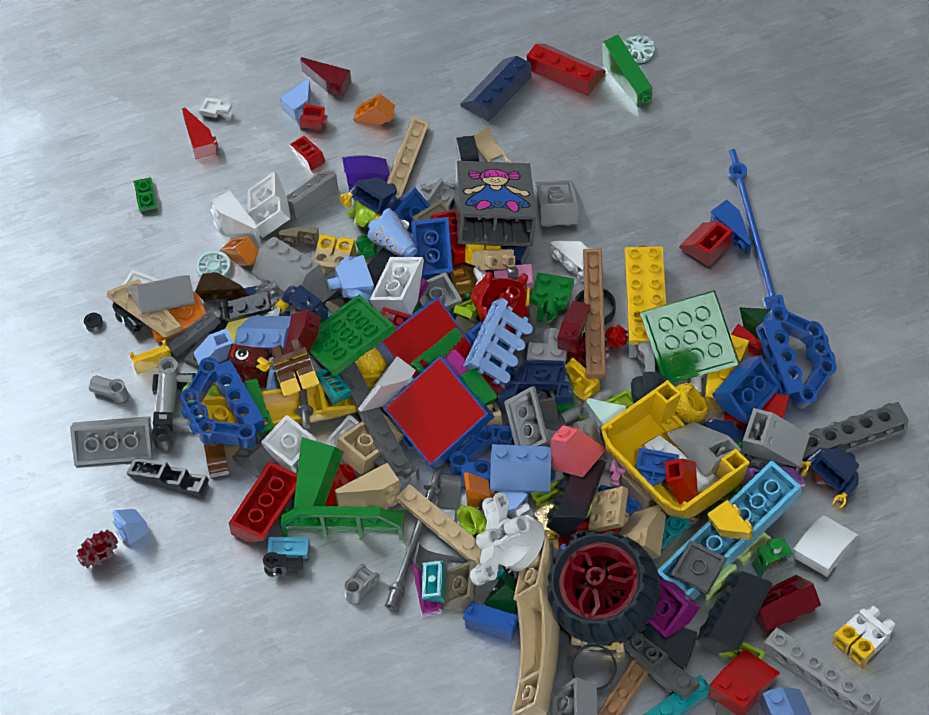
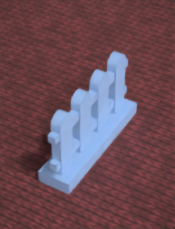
M503 298L493 301L463 365L467 370L477 368V373L480 375L484 372L494 379L493 383L496 385L499 383L505 384L510 381V375L505 369L506 367L511 368L517 365L518 360L513 355L514 350L521 351L525 348V342L520 338L521 334L528 335L533 330L532 325L527 322V317L521 318L512 312L513 308L510 306L506 308L508 301ZM506 324L516 330L515 335L504 328ZM498 340L509 346L508 350L497 345ZM491 356L501 362L500 367L489 361Z

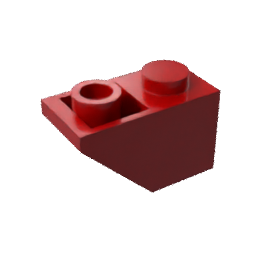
M683 458L666 461V482L680 505L684 501L688 503L698 496L696 462Z

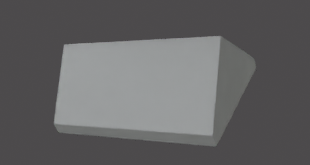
M335 171L318 173L286 196L290 214L296 220L338 191Z
M190 275L128 286V291L141 315L194 304Z
M532 386L504 401L515 445L548 447L549 440L535 387Z

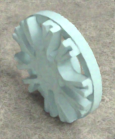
M636 34V36L628 37L626 41H623L626 47L630 48L628 50L631 55L638 57L634 59L636 63L647 62L654 55L655 47L653 41L649 40L645 35L642 37L640 34Z
M221 251L205 252L196 261V271L200 278L203 273H219V271L221 275L227 277L231 268L229 257Z

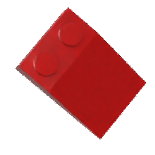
M745 649L724 667L710 683L709 696L736 715H747L762 697V693L766 692L780 675V672Z

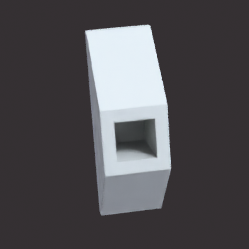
M580 241L551 242L552 257L556 261L559 260L568 271H572L584 283L583 249L589 248Z

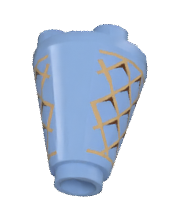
M390 208L386 209L377 220L373 219L369 223L368 228L370 230L367 236L370 241L399 257H413L416 254L417 248L398 215Z

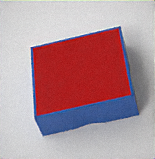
M436 297L411 314L402 324L395 327L396 331L377 344L375 348L389 366L397 356L409 365L454 328L459 330L463 338H460V341L456 342L457 345L453 346V349L449 350V352L456 350L466 360L473 344L440 298ZM423 359L419 361L424 369L428 367ZM415 371L412 377L415 379L419 373Z
M439 356L383 407L429 466L437 469L449 459L453 452L458 451L467 439L476 435L495 417L480 397L472 392L465 379L451 362L443 356Z

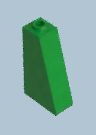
M617 34L603 41V66L636 106L651 100L652 86L620 36Z
M302 437L294 509L298 506H325L344 451L334 446ZM302 517V518L311 520L312 517Z

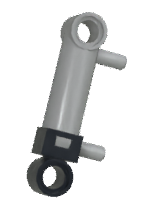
M169 356L162 358L158 364L159 376L156 408L153 413L154 429L152 430L154 445L160 450H167L172 446V433H174L175 426H188L190 422L189 419L174 418L177 382H189L193 380V375L179 374L177 361ZM167 368H173L170 371H165ZM162 435L166 436L164 439H159Z

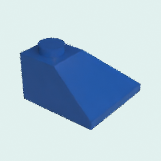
M414 187L397 199L396 207L393 211L400 220L409 222L407 231L412 233V217L431 205Z

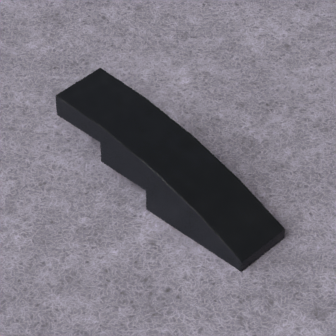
M140 458L133 459L126 473L132 478L155 486L202 496L209 482L206 475L191 474L187 469L170 467L167 462Z

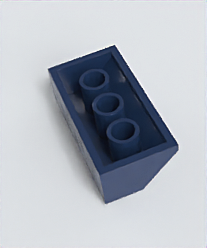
M519 56L503 59L460 103V106L489 122L531 78V63Z

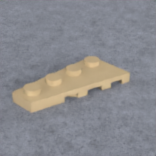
M139 279L107 291L109 299L163 337H168L181 331V325L168 310L141 315L128 291V286L142 284Z

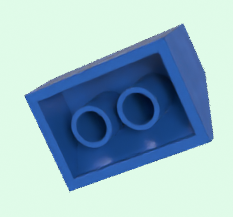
M449 217L411 221L413 242L417 248L414 257H423L424 259L421 277L428 280L445 272L447 275L453 273Z
M762 356L746 357L712 395L722 410L741 422L748 424L753 408L761 409L781 385Z

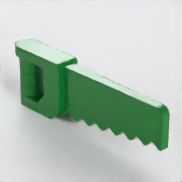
M457 328L452 329L409 365L414 367L420 374L425 370L419 362L421 359L429 366L439 356L445 357V354H448L449 350H452L453 346L457 345L456 342H459L463 335Z
M256 379L244 381L246 389L264 418V422H268L265 425V429L256 434L272 431L274 429L273 422L266 408L258 381Z

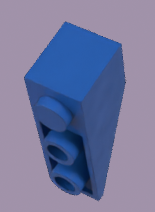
M725 200L710 212V222L719 221L733 230L732 242L741 252L749 256L751 253V241L740 210L728 200Z

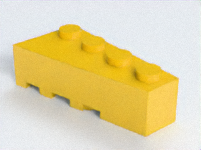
M730 335L740 364L748 354L749 340ZM738 365L708 373L705 405L709 410L721 414L724 413V410L721 409L712 394Z

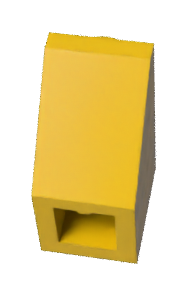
M728 500L707 514L710 523L720 536L746 540L753 538L752 525L747 519L743 520L740 517L741 512L735 504L731 505Z

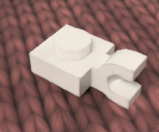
M205 97L199 109L200 115L217 118L218 114L228 120H231L233 117V112H230L231 105H223L222 100Z

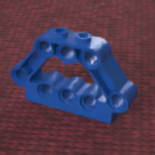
M777 305L764 316V322L756 328V332L769 368L781 385L778 393L789 396L796 407L805 409L816 401L820 388L827 378L835 373L837 369L835 355L831 351L828 336L819 322L806 320L789 312L785 307ZM789 335L801 340L806 345V357L813 365L812 372L804 384L801 380L802 370L795 363L796 354L788 344Z
M212 357L202 359L199 363V370L188 388L183 390L180 396L183 407L180 410L184 419H189L191 432L193 435L197 434L200 441L204 444L220 443L240 446L243 449H252L257 444L256 433L265 429L264 418L230 360L219 364ZM215 381L218 383L221 396L226 397L228 409L234 412L237 424L209 419L207 407L201 404Z
M486 425L460 450L450 455V471L453 475H461L462 488H465L464 473L467 472L487 479L490 488L491 463L487 460L479 459L487 451L492 450V444L515 445L510 426ZM553 469L551 470V481L556 477V470Z

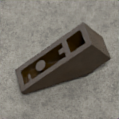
M218 272L203 273L195 290L205 303L232 301L250 296L240 284Z

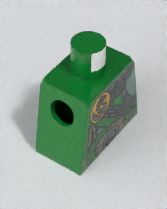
M781 537L758 547L751 566L758 577L767 579L795 567V561L790 547L785 539Z

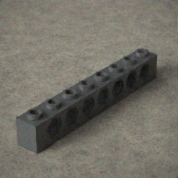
M895 402L893 404H885L883 407L875 410H868L858 416H851L841 422H833L821 429L816 428L809 433L810 437L802 461L806 462L807 458L819 448L834 449L840 447L847 452L907 431L909 419L899 402ZM756 457L759 461L764 462L765 466L771 461ZM775 462L778 466L796 468L790 465Z

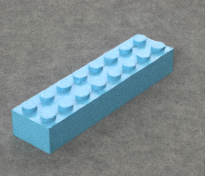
M771 460L729 501L731 505L735 504L741 512L740 517L743 520L747 519L752 525L753 538L746 540L720 536L710 521H708L658 569L659 579L674 582L688 596L695 600L702 593L701 591L671 577L672 571L690 540L726 557L727 562L723 567L725 569L803 495L801 486Z

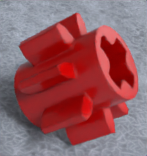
M619 324L616 327H609L605 332L606 343L613 349H616L617 346L619 348L624 347L628 341V336L626 335L628 331Z

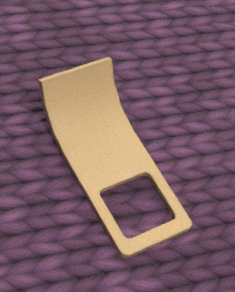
M489 127L474 134L477 149L487 162H491V160L502 155L508 163H512L494 140Z

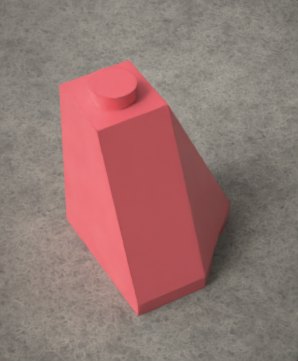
M563 425L551 439L552 469L584 477L604 453L605 448L579 429Z

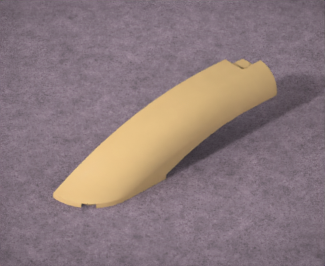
M546 533L542 548L535 560L528 567L519 571L514 594L519 615L521 650L519 678L511 715H548L556 675L560 623L551 610L547 596L548 573L550 567L554 565Z

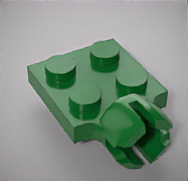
M537 273L529 304L533 303L538 307L537 319L543 322L544 316L548 315L546 323L552 322L559 310H567L574 286V278Z

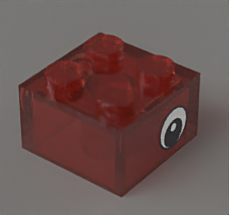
M231 344L227 361L230 360L242 382L256 379L260 389L267 387L270 368L268 371L263 372L256 366L260 364L257 362L258 358L263 357L267 361L271 358L269 349Z

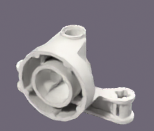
M501 492L495 494L493 498L484 499L482 503L487 524L485 531L479 533L476 537L477 545L482 550L480 563L470 572V578L476 586L483 585L485 581L495 580L499 564L514 572L522 571L528 567L540 552L545 538L543 524L529 515H520L513 519L507 517L509 500Z

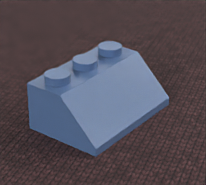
M250 316L238 327L234 347L247 349L249 353L272 354L273 347L282 345L285 352L291 316Z
M492 444L490 491L550 493L551 447Z
M781 686L762 693L761 706L765 715H811L800 689Z

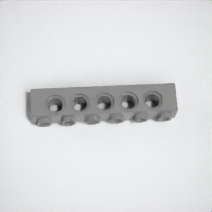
M777 627L764 642L763 651L766 652V656L853 715H874L879 709L880 696Z

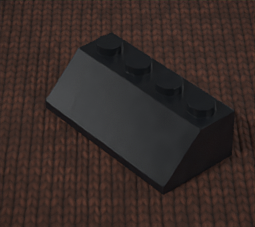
M597 460L584 477L563 472L565 477L558 485L559 493L555 495L552 501L554 506L547 514V528L566 539L586 520L606 466V461Z
M744 571L731 573L726 578L722 591L718 593L714 606L709 610L708 618L700 627V633L696 640L712 654L739 650L773 584L772 582Z

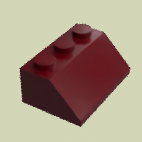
M794 575L771 586L755 618L758 625L766 631H774L776 627L780 628V625L786 622L789 623L797 620L800 615L814 612L815 608L821 606L814 583Z

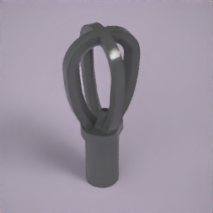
M744 454L745 458L747 456L752 457L751 460L747 459L750 462L748 468L762 470L765 467V463L756 459L755 456Z

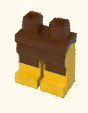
M299 339L289 342L292 350L290 353L284 354L282 345L272 348V361L284 398L301 392L295 373L299 377L303 391L320 385L306 348H303Z

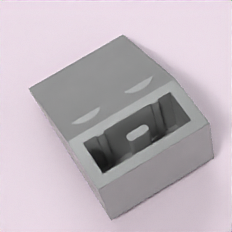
M753 408L743 438L742 453L800 468L810 434L774 413Z
M695 422L667 434L691 461L696 462L697 468L706 477L717 472L721 459L734 449H737L739 452L742 451L728 435Z

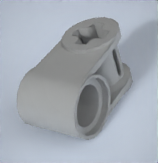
M360 564L344 583L346 600L352 604L359 603L370 589L377 584L380 575L377 572L373 573L368 570L366 565Z

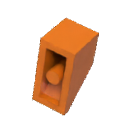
M378 94L357 106L353 120L355 122L382 125L392 120L396 105L383 95Z
M245 236L232 238L219 251L225 253L229 259L239 266H251L255 263L259 250L250 238Z
M468 472L464 473L467 506L477 509L483 508V500L494 497V491H490L489 481Z

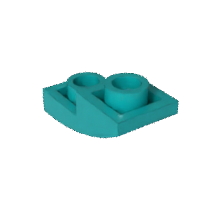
M670 516L665 521L661 549L678 539L691 527V524L684 518Z

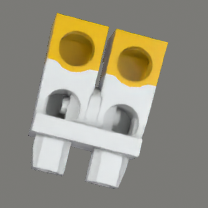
M875 606L867 610L862 608L858 614L835 632L832 642L846 655L849 653L848 657L861 668H864L876 652L889 642L896 626L890 619H886L883 623L877 620L881 613Z

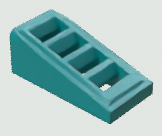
M326 369L315 372L321 387L332 405L350 398L351 390L339 374L323 377L322 375L330 372Z

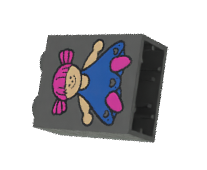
M457 161L454 200L458 244L533 247L537 216L530 163Z

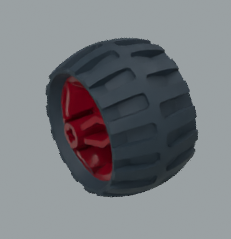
M598 531L586 533L587 536L576 537L569 542L570 544L564 550L561 549L555 557V565L550 567L547 596L551 610L560 625L568 633L583 642L594 643L599 646H611L614 642L625 643L630 640L629 637L637 632L638 634L642 633L646 629L648 620H652L657 612L661 586L656 565L640 544L619 533L606 531L604 534H601ZM584 581L587 582V583H589L590 586H589V585H583ZM617 591L625 592L624 596L619 594Z

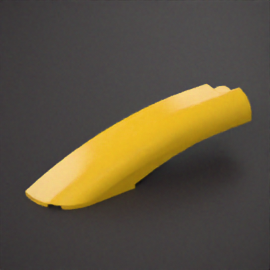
M382 374L362 375L370 391ZM321 385L307 389L308 405L314 409V413L309 416L310 424L358 412L351 398L332 405ZM281 388L261 392L274 427L286 415L300 426L302 425V418L296 414V409L300 406L299 393L284 398ZM209 396L204 398L201 404L207 407L209 419L237 424L234 412L230 411L227 407L226 397Z

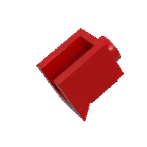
M304 103L303 115L301 114L300 129L310 128L321 131L322 125L326 126L328 115H325V107Z

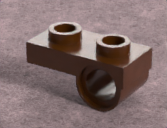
M204 444L210 478L228 475L229 469L224 444Z

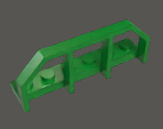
M298 506L295 509L285 508V514L281 517V528L283 537H288L289 529L322 530L323 539H327L328 530L358 531L359 539L362 540L364 531H398L399 540H403L405 512L404 510H385L381 507ZM302 517H312V518H311V520H308V519H305V518H302Z

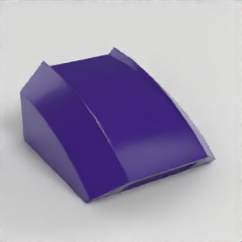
M368 155L342 157L348 191L361 179L378 177L387 182L390 173L386 159Z

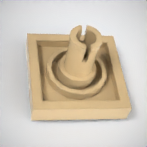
M622 486L595 493L591 507L589 531L600 532L623 527L628 522L629 518L627 517H629V514L625 512L628 497L627 488Z

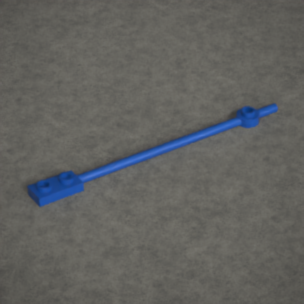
M730 149L728 152L732 165L729 167V178L737 182L768 297H763L765 309H772L777 305L785 307L782 294H775L744 180L747 177V167L739 163L736 150Z

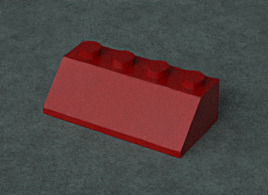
M535 44L526 55L527 61L531 63L532 72L586 96H589L606 73V70L547 44Z
M269 461L229 521L231 535L246 542L264 541L296 492L297 474Z

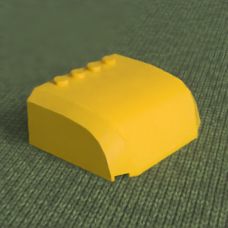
M667 380L601 426L606 451L671 517L688 519L696 516L743 482L750 462L737 449H734L721 459L717 472L713 474L720 480L688 503L684 501L682 505L678 503L666 481L653 487L636 469L639 448H643L644 444L660 435L682 451L667 434L686 426L675 415L681 393Z

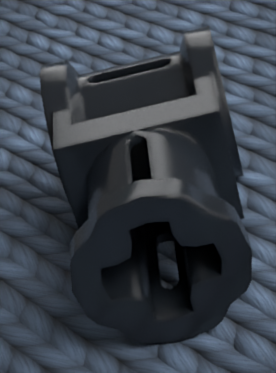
M113 302L112 307L116 312V320L125 327L128 326L132 334L140 333L145 327V323Z
M269 552L263 557L264 572L270 577L287 575V572L303 574V556L287 558L286 554Z

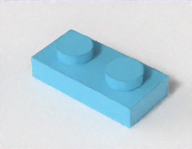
M269 537L267 553L276 552L277 554H286L287 558L303 556V559H308L309 537Z

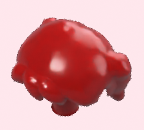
M492 272L485 274V277L478 282L470 295L471 301L476 307L482 322H484L493 301L500 298L508 301L506 308L508 306L513 308L512 312L521 318L527 317L529 310L526 306L528 281L526 273H522L518 280L493 278ZM508 324L505 325L504 328L508 331L516 332V330Z

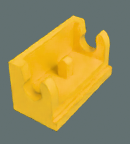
M165 340L161 341L162 346L134 356L133 352L129 353L136 374L156 368L162 358L171 357Z
M574 358L570 359L565 368L574 385L575 390L573 392L575 396L584 402L587 398H591L600 392V381L598 379H586V368Z

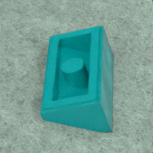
M442 560L423 563L422 600L446 602L447 567Z

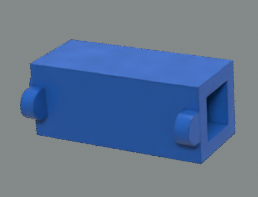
M471 602V605L465 609L463 614L466 629L511 643L519 626L517 615L475 602Z

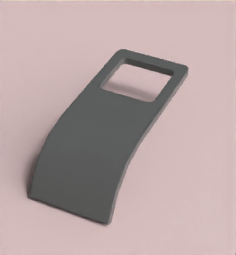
M440 474L439 487L441 492L438 496L437 507L439 509H455L454 521L457 523V510L461 496V475Z
M418 543L413 563L417 568L423 570V563L442 560L447 565L448 559L463 563L468 562V560L429 551Z

